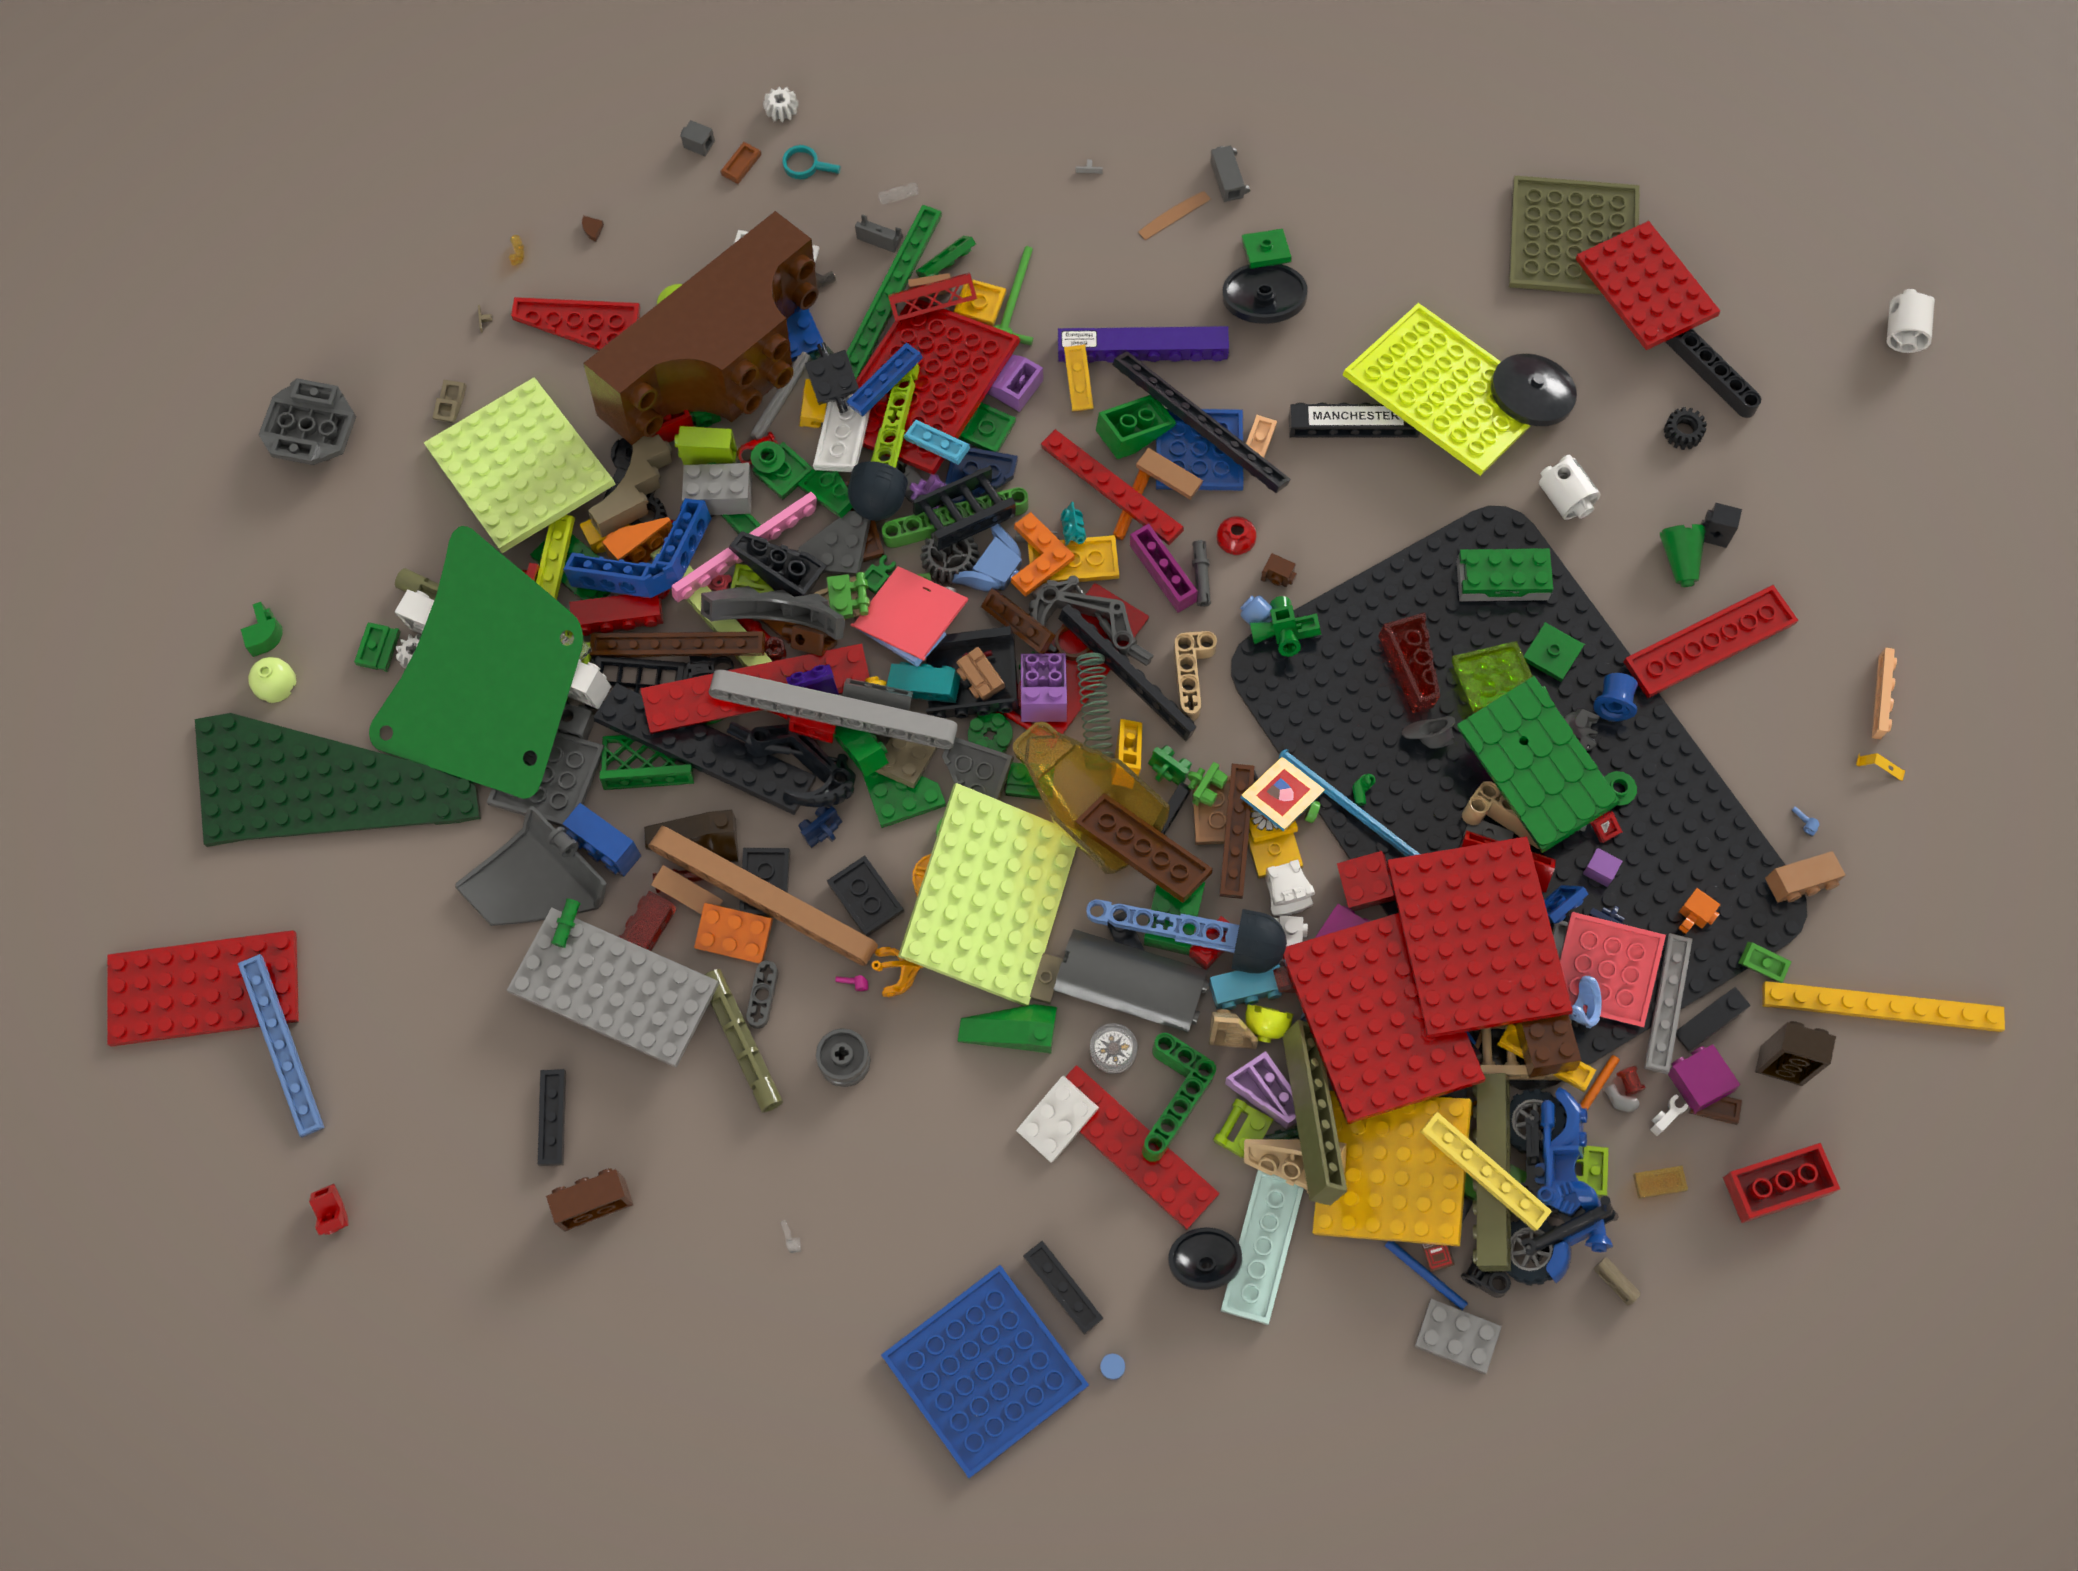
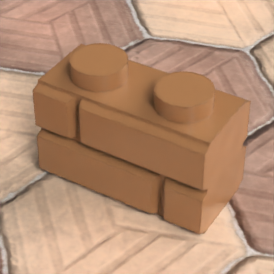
M979 647L957 661L959 668L956 671L963 681L967 679L972 686L969 687V690L976 699L980 697L983 702L987 701L1006 687Z

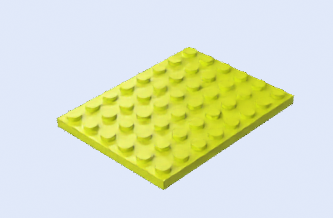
M1419 303L1351 363L1343 373L1345 378L1480 476L1532 426L1521 423L1507 415L1493 398L1491 379L1501 361Z

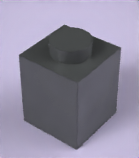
M692 120L681 131L680 137L683 147L703 156L707 155L715 142L712 128Z

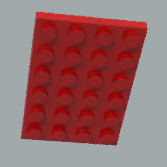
M1650 221L1589 248L1576 256V261L1645 350L1651 349L1718 317L1720 314V309Z

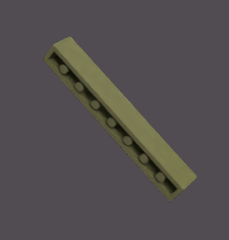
M1297 1020L1284 1034L1283 1042L1309 1200L1330 1206L1347 1192L1328 1079L1308 1022Z
M1506 1073L1484 1074L1485 1082L1473 1085V1095L1477 1097V1105L1473 1106V1118L1477 1120V1129H1473L1474 1144L1477 1143L1479 1149L1511 1175L1510 1080ZM1473 1179V1189L1477 1191V1200L1473 1201V1213L1477 1215V1224L1473 1225V1237L1477 1239V1249H1473V1262L1477 1264L1481 1271H1511V1211Z

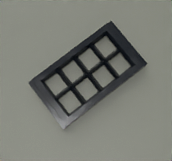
M607 656L592 657V663L600 668L602 674L604 665L618 666L616 682L608 681L610 685L615 686L617 683L625 687H635L634 692L639 693L640 688L659 685L662 670H676L675 681L688 679L689 676L687 663ZM623 667L637 668L635 683L621 682ZM643 668L657 669L655 685L641 684ZM585 704V706L588 707V708L596 709V708H594V707H591V706Z

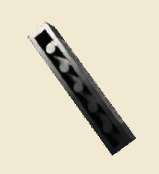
M1290 404L1289 438H1419L1420 435L1417 429L1382 404Z

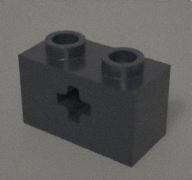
M1715 503L1712 510L1708 509L1705 520L1701 522V525L1705 526L1704 542L1727 548L1738 529L1742 509L1720 503Z

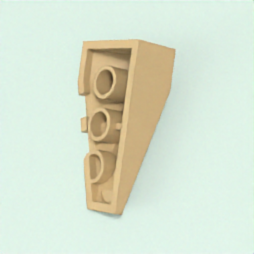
M1218 1009L1216 1012H1212L1209 1045L1257 1048L1258 1038L1237 1014L1231 1013L1230 1010Z

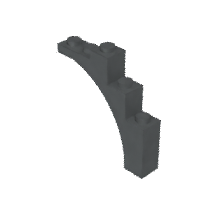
M750 586L701 593V615L711 622L727 619L778 620L815 628L825 632L835 640L843 638V631L845 629L844 617L831 609L829 601L818 593L794 597L785 590L759 593Z

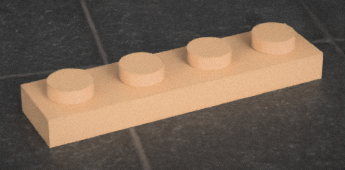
M1887 647L1878 656L1872 738L1880 740L1887 732H1890L1892 727V719H1889V713L1892 711L1894 699L1891 698V691L1895 687V678H1892L1897 665V658L1894 657L1895 649Z

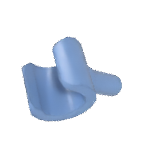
M1795 806L1792 811L1806 823L1803 827L1804 832L1811 836L1815 835L1819 827V821L1815 818H1809Z

